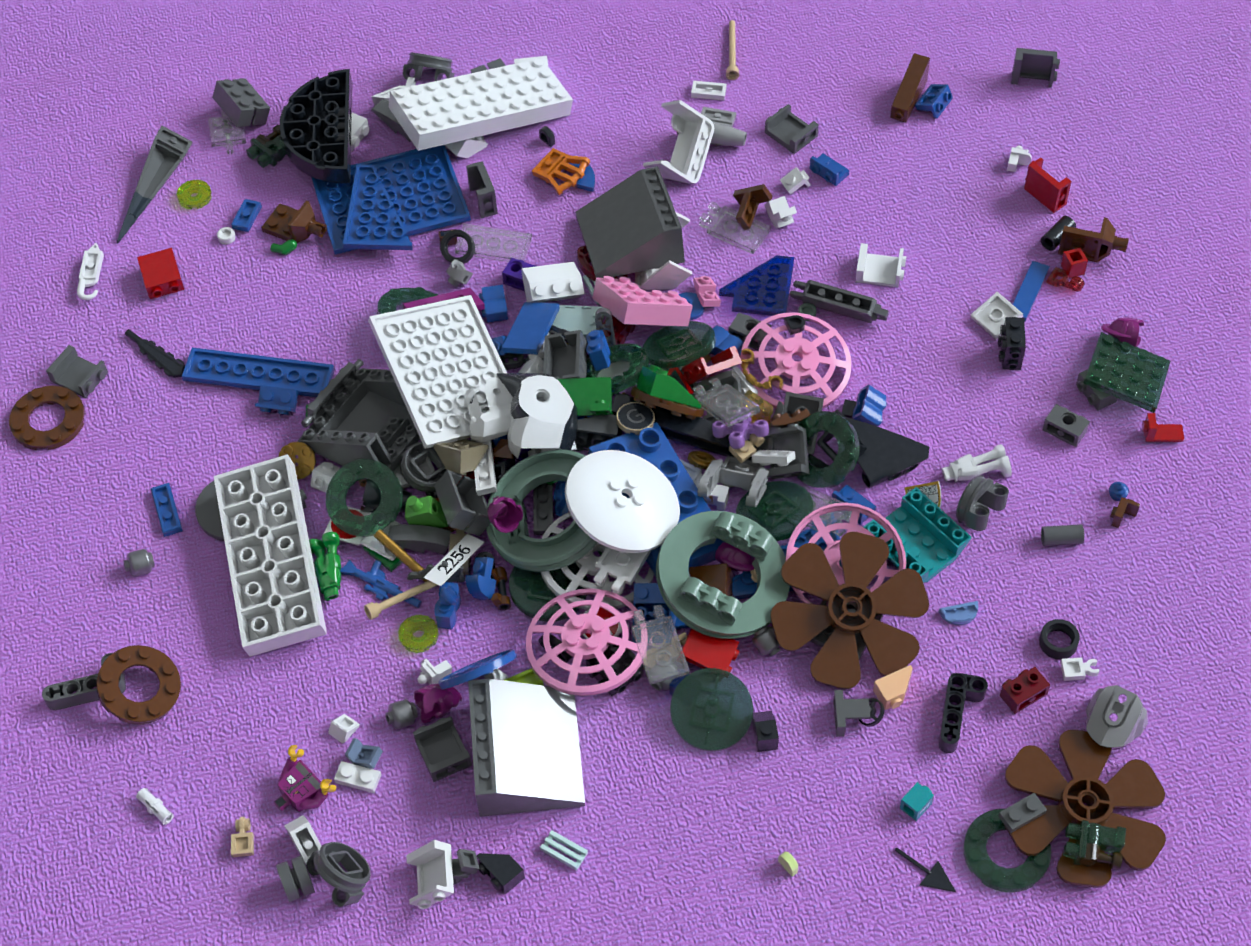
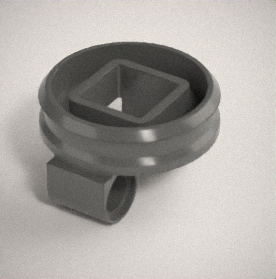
M413 52L409 54V60L403 67V76L406 80L410 77L409 73L412 69L415 70V76L413 77L415 81L420 80L423 67L436 69L435 81L441 80L444 74L447 76V79L453 78L455 74L452 73L451 65L453 61L451 59Z
M417 442L401 454V473L404 480L411 487L423 491L427 496H432L436 499L438 496L434 485L447 469L434 447L425 449L422 442ZM427 457L438 468L437 471L429 476H426L418 467L426 461Z
M983 475L975 476L968 483L959 500L956 510L958 522L964 523L965 526L976 531L985 530L990 514L989 508L996 511L1004 510L1009 489L996 482L994 484L992 479L984 478Z
M329 842L323 844L319 851L313 852L307 860V870L311 875H320L327 883L335 887L332 892V900L335 905L341 907L356 904L364 895L362 890L371 878V872L367 861L359 852L346 844ZM340 862L348 872H345L338 863Z

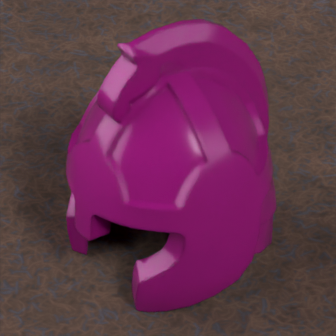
M1123 317L1114 320L1111 324H1103L1101 329L1108 333L1116 344L1134 349L1140 344L1141 337L1138 336L1139 326H1144V321Z
M497 496L493 498V502L488 506V518L499 532L510 533L517 529L519 522L523 519V510L520 505H516L513 499Z
M726 542L718 547L715 559L719 563H727L731 570L735 571L754 570L752 563L755 558Z
M431 684L414 691V700L421 709V721L423 723L430 722L435 716L436 718L445 716L452 707H456L459 701H462L460 693L454 687L441 690L439 684Z

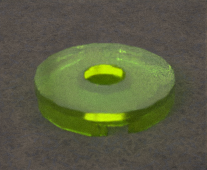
M202 180L187 181L177 190L179 204L187 209L202 208L210 202L212 197L210 186Z
M421 614L405 619L398 631L400 643L405 649L415 653L429 650L432 645L434 646L437 643L439 637L438 626L435 621L429 616ZM416 631L424 632V634L420 637H415L413 635Z

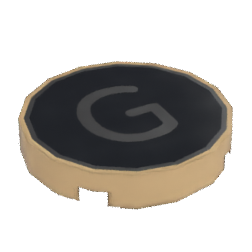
M639 402L624 404L617 412V425L621 430L629 434L632 432L635 435H639L643 429L652 428L655 421L652 409Z

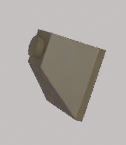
M462 439L450 443L435 444L434 449L447 470L466 475V472L476 469L489 449V445Z

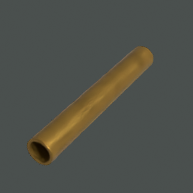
M381 529L375 533L374 537L413 572L424 570L419 563Z

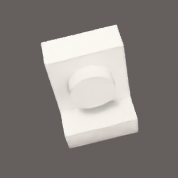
M785 196L764 204L767 214L776 228L794 223L792 215L796 214L797 211L795 206L789 208Z

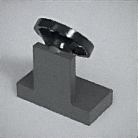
M834 690L833 705L836 737L845 736L846 720L858 719L861 724L867 727L877 725L884 716L885 709L883 703L876 698L844 699L843 690ZM876 702L880 704L881 708L878 718L875 716ZM873 718L875 721L872 723H864L862 719Z

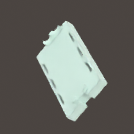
M559 305L560 310L552 325L567 331L581 330L585 339L588 333L596 330L595 313L602 307ZM601 314L602 321L604 319L605 314Z

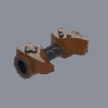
M496 567L492 569L491 579L497 580L496 588L498 587V593L493 594L491 601L498 610H508L511 608V600L506 593L507 572L504 567Z

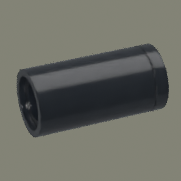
M1063 216L1041 237L1040 241L1045 249L1053 251L1060 245L1064 226L1076 228V223L1071 217Z

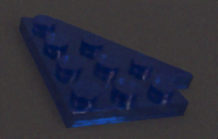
M776 255L719 289V296L734 297L732 312L768 316L787 313L794 257Z

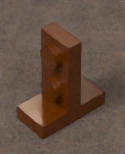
M765 184L734 191L733 196L740 205L736 220L743 230L751 228L758 205L771 201L773 197Z

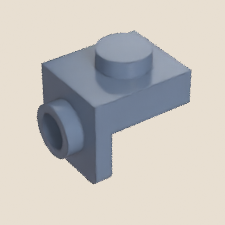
M353 738L345 756L355 765L374 769L383 751L378 746L363 745L358 739Z

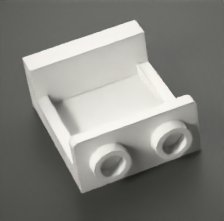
M433 840L406 855L407 863L417 866L418 895L409 899V904L418 906L419 909H428L431 905L443 901L446 897L454 894L451 844Z

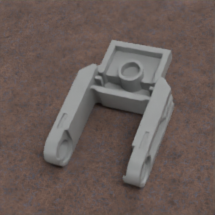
M727 456L724 462L722 459L712 460L700 479L698 496L709 498L717 483H722L724 486H735L749 491V496H746V506L757 507L767 489L766 483L768 482L767 476L769 471L764 468L765 466L760 465V463H752V460L749 459L743 463L733 456Z

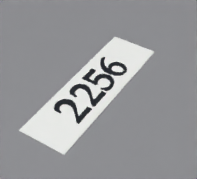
M467 534L424 578L442 586L484 541ZM442 561H447L448 567H441Z

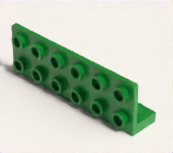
M611 377L557 379L576 405L578 416L612 415Z

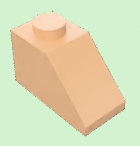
M911 665L874 681L873 691L878 700L883 703L885 710L897 708L903 703L913 669Z

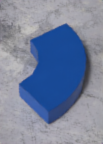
M569 163L577 168L580 166V164ZM589 165L585 169L583 178L577 180V188L593 192L595 188V174Z

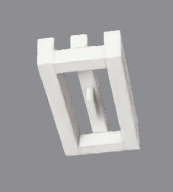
M693 81L691 98L724 101L727 84Z

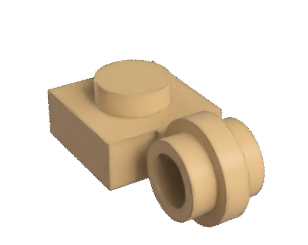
M751 434L750 441L746 440L742 448L733 449L730 446L729 451L743 463L756 453L757 449L754 445L759 447L765 441L764 437H757L755 434Z
M243 816L235 821L236 832L239 833L231 834L232 857L254 855L253 832L246 833L251 829L250 819Z

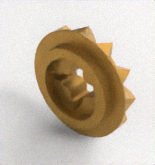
M692 451L688 454L687 458L694 467L707 470L712 460H716L714 456L704 451Z

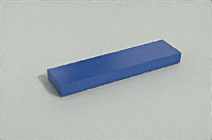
M1032 261L1013 302V305L1023 313L1022 318H1024V322H1026L1050 267L1036 261Z

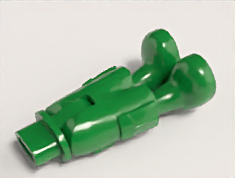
M336 532L324 533L322 541L319 539H309L311 553L316 556L313 562L320 592L324 594L325 601L338 598V590L341 588L340 555H337L340 538Z

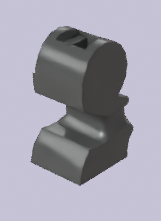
M465 849L457 851L458 859H452L453 885L459 883L462 878H468L470 874L477 873L480 869L475 851Z

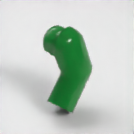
M291 239L282 245L272 243L270 250L271 252L288 255L296 249L297 242Z

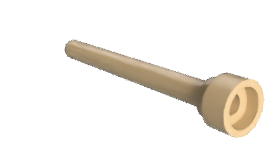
M731 20L729 22V66L726 69V78L736 80L739 77V69L736 66L735 21Z
M427 581L381 603L371 602L364 605V611L367 617L372 620L377 618L382 610L437 586V584Z

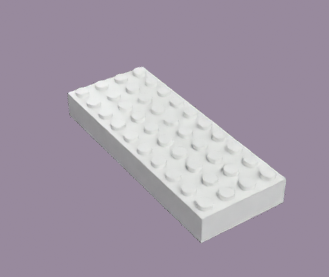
M539 58L390 91L389 109L419 151L569 116L573 99L544 60Z
M287 454L214 476L243 649L251 657L326 635L327 631L295 465Z

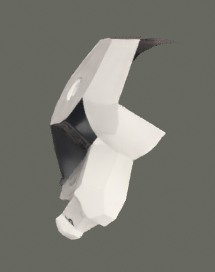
M497 373L496 377L488 378L484 390L490 411L482 413L480 410L476 392L472 388L466 391L464 406L468 407L471 419L469 432L473 440L483 443L507 435L508 447L517 459L521 448H560L571 451L578 429L577 407L561 383L549 374Z

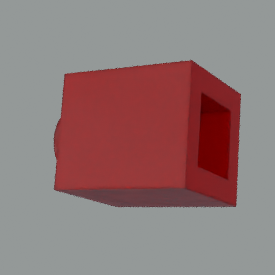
M1081 247L1063 253L1061 267L1068 279L1085 275L1088 260Z

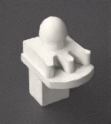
M1020 145L1016 146V148L1012 147L1007 171L1016 172L1017 164L1029 165L1032 160V156L1028 153L1029 150H1024Z
M424 659L421 662L422 667H420L422 672L417 681L420 684L427 682L430 685L438 684L440 679L452 673V666L445 660L434 667L427 659Z

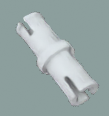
M143 788L137 793L136 798L147 807V811L150 814H154L163 825L171 822L174 815L164 807L163 802L159 798L156 799L147 788Z

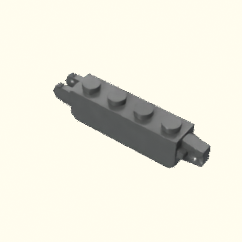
M795 280L793 286L804 291L801 293L791 290L789 294L792 298L801 300L803 304H813L816 308L871 324L872 321L877 319L887 321L889 311L881 308V305L877 304V300L872 297L808 280L807 283Z

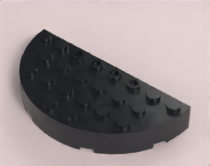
M350 69L329 72L328 76L320 79L316 77L298 88L290 96L288 104L282 110L280 132L287 156L299 170L322 181L341 184L350 183L352 78Z

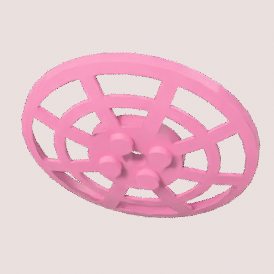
M782 313L761 321L747 335L742 350L748 348L751 338L756 331L761 329L767 333L761 342L759 351H753L755 359H758L759 367L765 376L760 382L761 384L768 382L769 376H780L782 374L792 379V386L784 384L783 391L804 394L821 388L826 395L822 408L833 403L846 388L852 367L850 352L842 336L825 321L803 313ZM799 315L804 319L820 324L829 331L822 334L816 329L805 325L804 330L816 335L818 338L810 342L802 338V332L796 333L794 337L784 339L779 332L788 330L786 325L772 329L767 323ZM835 336L844 349L846 361L836 359L829 339ZM771 338L779 343L776 351H764ZM824 343L830 357L819 356L817 347ZM741 352V359L747 360L751 357L750 354L743 355ZM798 355L802 360L799 362L794 361L792 356ZM764 358L774 359L776 369L771 373L765 365ZM819 363L830 365L828 372L823 378L816 372ZM835 366L846 369L842 382L832 392L826 383L832 377ZM810 376L816 382L810 386L800 387V380ZM779 381L772 382L773 386L779 388ZM754 386L758 391L756 397L776 409L779 400L767 395L763 391L764 388Z
M834 503L811 512L796 526L786 549L785 561L798 549L794 547V544L800 532L808 523L813 521L818 532L814 534L808 543L815 544L819 538H823L827 545L824 554L839 586L845 584L843 569L839 564L841 560L840 540L834 541L829 532L847 529V533L856 531L875 537L869 530L857 525L859 514L861 513L874 519L884 527L887 532L879 538L885 542L892 539L899 558V570L886 569L887 561L884 562L876 574L878 579L870 591L873 592L881 586L884 577L891 578L899 571L906 569L905 550L896 529L880 513L854 503ZM833 511H852L849 523H835L826 527L819 516ZM792 587L803 603L812 604L803 595L804 591Z
M592 588L570 591L546 603L532 619L526 636V652L535 674L544 683L557 691L579 696L605 693L628 681L641 666L648 646L645 621L636 607L616 593ZM578 595H596L594 600H582L570 604L565 600ZM604 596L616 599L629 607L631 611L620 614L618 610L602 602ZM555 604L561 607L552 615L547 625H535L550 607ZM579 606H591L589 613L579 615L572 609ZM599 607L608 610L614 616L606 620L597 616ZM566 613L569 620L565 625L554 626L553 624L557 618ZM637 618L641 629L640 645L628 641L629 630L625 620ZM620 623L622 638L611 636L609 627ZM532 633H544L543 643L546 654L538 660L535 659L532 650ZM550 633L561 634L562 643L552 649L549 642ZM585 633L591 635V637L588 639L581 638V636ZM609 644L619 646L615 654L609 659L603 654ZM625 649L637 652L631 665L617 676L611 665L620 659ZM566 651L574 657L572 665L562 661L557 655ZM596 657L600 663L594 666L580 667L582 659ZM551 660L558 667L570 672L568 683L552 678L541 667ZM604 670L609 679L604 683L596 685H576L578 674H591Z

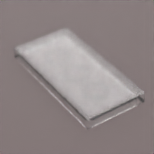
M466 223L462 227V231L468 233L474 240V257L509 262L511 258L525 261L532 240L531 233ZM459 237L455 247V254L465 255L468 250V244L464 238Z

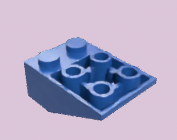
M634 583L633 605L645 621L648 644H671L677 617L665 603L658 583ZM635 617L633 618L632 642L640 644L641 629Z

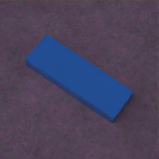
M170 483L152 487L151 492L163 536L166 537L183 532Z

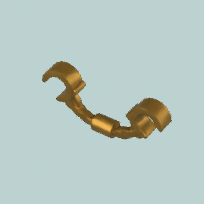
M751 349L741 350L743 355H751L747 360L741 359L743 374L751 385L772 390V382L779 381V388L782 390L784 384L780 376H769L768 382L761 384L757 382V379L751 373L748 374L746 369L748 365L754 364L755 356Z

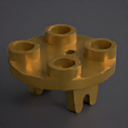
M299 441L290 442L282 447L278 457L289 455L295 465L297 479H303L312 473L315 468L316 458L311 447Z

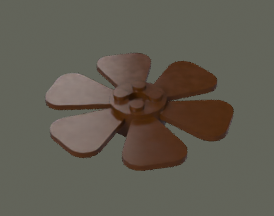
M848 532L839 542L845 584L839 586L824 551L814 543H806L799 547L781 568V577L786 584L825 600V606L782 601L775 604L770 613L777 642L786 651L800 649L829 626L834 629L831 636L813 659L810 665V673L815 681L841 689L854 688L861 678L855 634H861L876 669L884 677L907 667L919 653L920 646L916 637L874 619L876 614L919 618L929 608V599L920 574L913 569L899 571L873 592L867 588L887 560L889 547L883 539L859 532ZM852 604L856 611L854 613L849 612L846 609V605Z
M1067 730L1062 733L1058 742L1059 749L1072 778L1069 783L1041 748L1028 745L1017 753L1005 772L1007 784L1014 790L1027 794L1035 793L1036 796L1058 802V805H1044L1047 809L1044 815L1010 833L1007 829L1015 846L1021 853L1028 856L1038 855L1068 827L1073 832L1056 867L1058 876L1065 883L1101 888L1110 881L1112 871L1109 864L1096 862L1094 865L1087 867L1079 862L1081 844L1083 843L1097 844L1100 846V852L1105 853L1096 833L1099 830L1118 853H1122L1123 861L1130 868L1143 871L1152 865L1165 845L1166 835L1164 831L1153 823L1112 813L1113 809H1152L1162 804L1165 799L1164 788L1148 763L1139 759L1130 760L1104 784L1098 778L1109 758L1112 748L1100 746L1091 738L1087 731Z

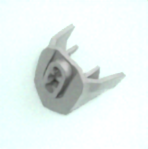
M1117 685L1099 688L1090 698L1086 709V730L1096 743L1104 747H1123L1131 743L1135 738L1141 736L1148 724L1147 710L1143 707L1138 695ZM1123 694L1127 697V700L1120 703L1118 697ZM1115 714L1118 716V719L1111 721L1109 716Z

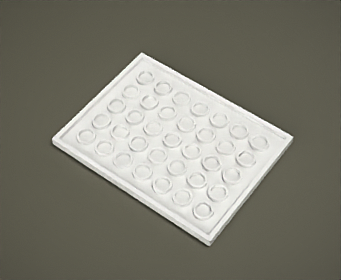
M469 295L370 316L368 322L424 448L434 447L435 444L450 443L471 438L469 432L471 419L468 407L464 406L466 391L472 388L476 392L480 410L482 413L490 411L484 390L487 379L496 377L497 373H507L472 296Z

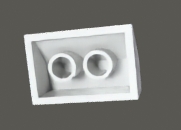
M574 262L521 269L527 302L542 303L579 298L584 295L582 276Z

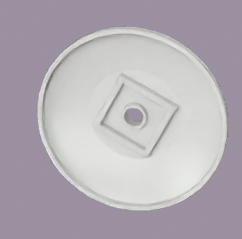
M617 450L594 452L580 459L568 475L565 485V498L571 516L589 537L608 548L627 553H641L656 549L663 544L667 535L678 524L680 507L673 486L658 468L639 456ZM622 493L628 494L630 498L623 496Z

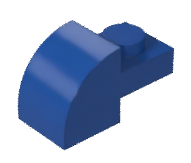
M475 558L473 575H466L467 589L478 600H491L495 592L497 580L491 579L493 558Z

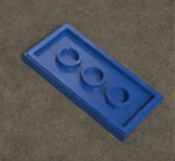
M524 302L502 346L503 353L538 355L545 336L548 334L560 310L559 303Z

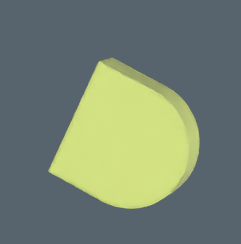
M785 851L778 856V862L792 877L798 873V863L789 852Z

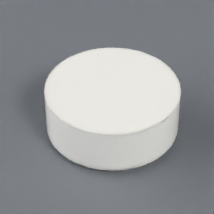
M230 227L221 228L217 233L221 244H231L236 238L234 230Z

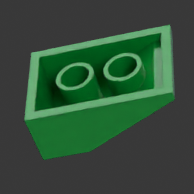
M655 365L642 367L636 388L654 397L701 408L702 405L675 378L669 376L668 371Z

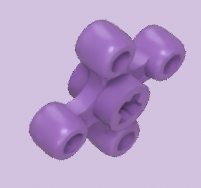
M741 409L737 411L736 417L731 420V424H726L724 421L714 422L712 424V433L716 438H723L730 434V446L733 449H740L745 445V441L750 438V434H755L757 437L767 436L769 426L765 420H757L754 424H751L750 411Z

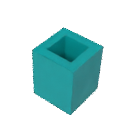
M917 782L901 799L900 809L917 821L932 805L934 794H932V791L927 786H922Z

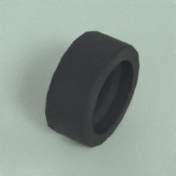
M452 230L443 236L440 242V251L447 261L452 263L455 259L464 264L472 259L475 253V243L468 233L462 230ZM455 237L464 238L468 244L466 254L459 258L451 256L448 252V243Z
M1063 619L1048 621L1043 626L1039 637V645L1042 651L1048 657L1058 660L1071 657L1076 652L1080 641L1079 631L1076 626ZM1061 631L1070 637L1071 644L1068 647L1059 648L1053 646L1048 641L1047 636L1050 632Z

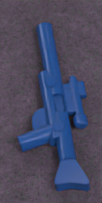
M351 560L340 570L343 575L355 576L373 585L372 588L366 584L364 590L376 594V598L382 601L389 599L388 593L393 596L403 593L399 586L385 580V573L379 570L382 563L378 560L374 561L370 572L368 571L367 573L357 569ZM414 597L404 600L417 608L422 603V601Z

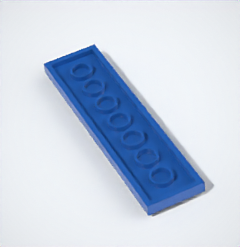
M192 347L182 379L188 382L260 390L261 385L299 390L298 395L318 397L320 391L328 386L335 368L332 364Z

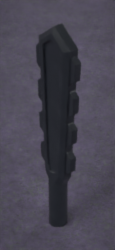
M130 329L126 330L125 335L138 344L139 351L143 355L147 354V358L151 362L155 361V365L159 369H164L166 375L173 378L182 377L185 368L182 360L175 359L173 354L170 352L166 353L164 348L161 346L157 347L156 343L152 340L142 339Z

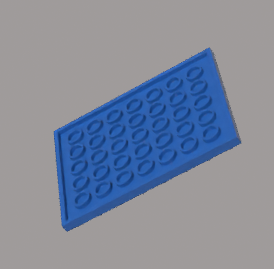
M445 145L419 151L414 149L357 163L375 166L377 174L408 236L471 220ZM357 164L351 165L350 183H332L311 177L335 255L357 250L344 249L343 247Z

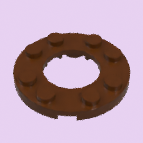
M61 386L35 388L16 402L9 416V426L14 438L24 447L32 450H37L38 448L52 450L69 443L79 434L84 425L85 408L80 397L68 388ZM46 403L49 405L58 404L63 407L65 416L57 427L51 430L40 431L34 429L29 424V417L36 407L43 406Z
M636 386L632 387L630 393L634 397V401L640 403L645 401V406L651 408L659 406L671 410L670 413L681 417L683 413L685 417L695 420L696 416L702 417L705 408L702 406L697 408L654 397L636 388Z
M134 645L115 651L104 661L98 673L96 688L98 698L108 713H112L122 722L141 725L155 722L168 714L177 702L181 680L177 667L166 654L149 646ZM144 666L157 675L159 690L150 700L144 702L129 700L121 693L119 688L121 674L130 667Z

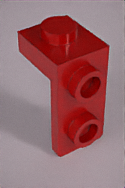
M1147 413L1145 421H1142V432L1145 435V442L1184 441L1183 426L1181 424H1157L1155 413Z

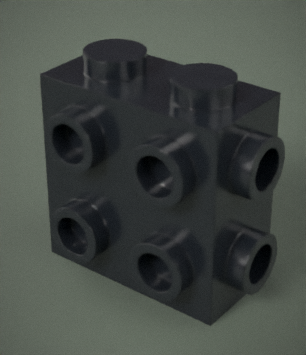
M1005 317L1004 325L1000 326L998 347H1001L999 362H1002V369L1021 370L1026 349L1024 318Z
M609 644L603 654L609 659L615 654L619 646ZM625 649L620 659L611 665L617 676L626 670L636 656L631 650ZM596 657L586 659V667L600 664ZM643 663L628 681L608 691L611 696L621 693L631 682L638 681L644 674ZM604 670L588 674L591 678H595L598 684L609 680Z

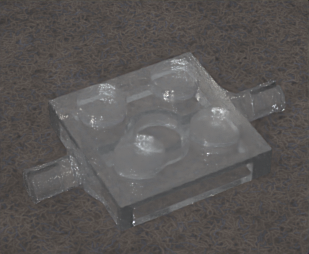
M222 109L221 117L208 118L212 147L223 146L226 147L227 154H230L229 149L231 154H233L234 145L246 143L244 127H236Z

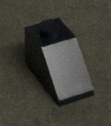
M772 711L751 713L757 752L778 750L779 736Z

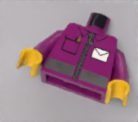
M297 745L289 747L288 754L290 757H288L277 785L282 795L274 801V804L281 812L290 804L297 812L319 808L328 797V792L336 791L335 785L329 786L332 782L331 779L320 781L301 760H297V758L304 755L303 749H299L297 754L295 753Z

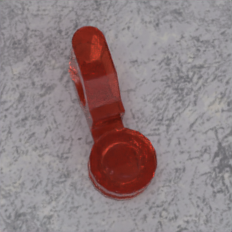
M1057 267L1053 269L1046 280L1049 285L1055 287L1063 286L1076 292L1081 291L1085 285L1084 280L1078 276H1073L1069 282V276L1065 270ZM1057 276L1063 277L1062 279H1059V280L1056 279Z

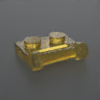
M748 390L744 394V409L750 411L751 423L757 420H765L769 426L771 415L773 414V406L751 390Z

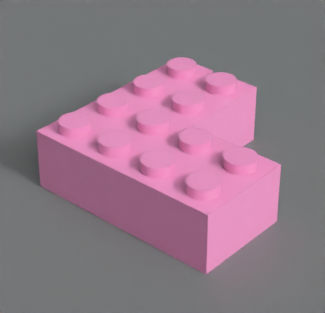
M611 276L596 278L592 297L602 307L608 308L612 315L623 324L688 327L693 307L687 302V299L680 297L675 291L662 293L659 290H652V292H646L627 277H620L619 279H614Z

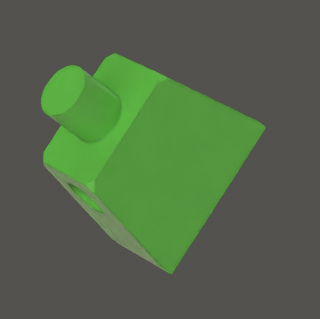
M410 496L407 499L405 519L409 525H424L437 528L448 527L441 503L432 496L422 498Z

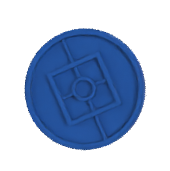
M509 649L467 665L440 679L438 682L439 686L443 690L474 680L479 676L491 674L495 669L517 658L516 652L513 649Z

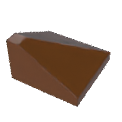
M508 439L499 440L493 450V457L513 459L514 455L508 447Z

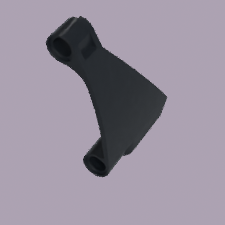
M835 410L820 418V424L824 431L834 421L842 422L867 447V450L855 460L863 470L862 479L868 488L885 480L892 481L914 470L919 466L920 462L928 459L929 446L889 430L847 418L839 410ZM840 438V440L844 443V445H845V446L847 447V449L850 451L851 448Z

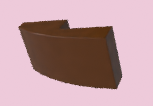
M807 408L802 412L799 409L790 416L787 412L783 415L778 413L770 419L772 422L769 424V429L772 427H781L782 429L787 428L789 424H800L807 420L811 414Z

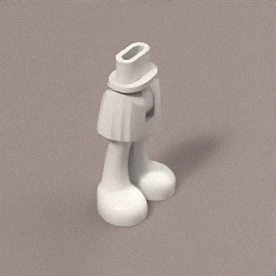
M1002 444L996 445L990 452L976 457L967 454L950 463L948 467L942 468L945 481L972 480L975 476L994 470H999L1004 477L1012 475L1010 461ZM995 460L986 464H981L986 461Z

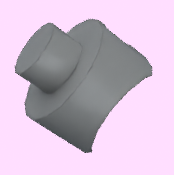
M455 259L446 270L448 275H450L448 282L456 287L460 283L467 284L473 275L472 272L465 269L462 262Z

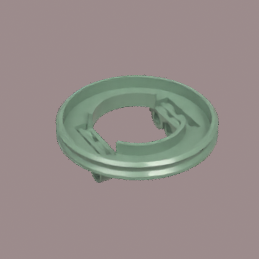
M557 449L539 452L518 462L496 484L497 492L491 493L487 505L489 506L493 502V498L497 496L509 497L515 501L516 505H520L523 510V519L513 532H499L492 523L486 528L489 540L494 548L511 565L533 572L557 570L581 559L598 543L589 537L575 521L555 536L544 539L529 537L526 522L527 512L523 499L530 491L543 483L550 481L566 482L572 468L585 455L575 451Z
M707 511L684 519L667 535L657 557V583L669 609L690 628L712 637L725 639L741 638L755 634L765 625L768 626L771 623L770 613L775 604L786 601L790 588L781 577V568L786 562V557L778 542L765 528L755 521L732 512ZM718 538L755 557L752 563L757 575L755 594L746 602L741 603L738 599L723 594L719 589L710 587L695 577H690L688 571L690 556L699 548L714 544Z

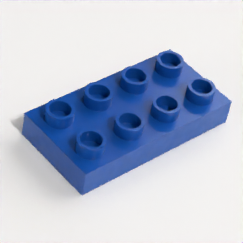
M657 422L653 424L652 428L643 429L639 435L630 432V434L626 433L589 447L588 455L604 450L623 451L639 456L658 468L670 481L676 492L680 507L678 523L692 515L711 511L704 498L698 496V488ZM622 493L623 496L630 498L628 494ZM717 538L714 544L706 545L696 550L690 556L688 571L689 567L702 566L715 561L716 551L724 541ZM661 546L651 550L646 559L655 577L657 557Z

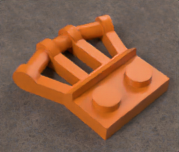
M553 148L533 168L532 174L546 181L547 184L550 183L556 193L561 195L564 190L571 186L574 187L578 179L583 178L585 169L590 164V159L583 156H570ZM568 163L580 164L579 168H577ZM564 169L570 173H573V175L569 176L561 172V170ZM556 177L565 182L558 185L554 178Z

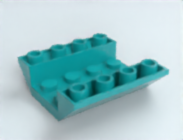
M917 487L903 496L901 506L886 517L902 540L906 556V569L917 571L923 583H927L953 563L972 539L963 528ZM874 519L863 527L878 538L887 532ZM890 539L886 542L889 547L888 559L899 569L897 549L893 540Z

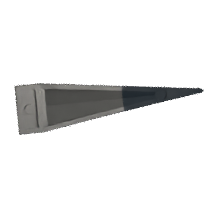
M164 126L160 127L146 159L117 238V243L121 241L184 160L192 145V141Z

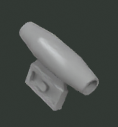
M703 107L701 114L710 119L714 124V133L710 144L722 146L745 145L747 132L733 128L736 112Z

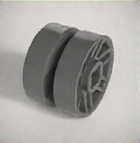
M302 855L291 859L292 869L287 861L276 865L289 903L300 899L298 889H301L304 896L315 893Z

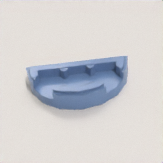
M978 601L939 608L938 612L950 624L965 625L976 617L979 608Z

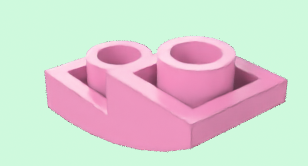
M701 276L700 278H694L695 290L703 307H720L721 300L715 292L716 284L711 277Z

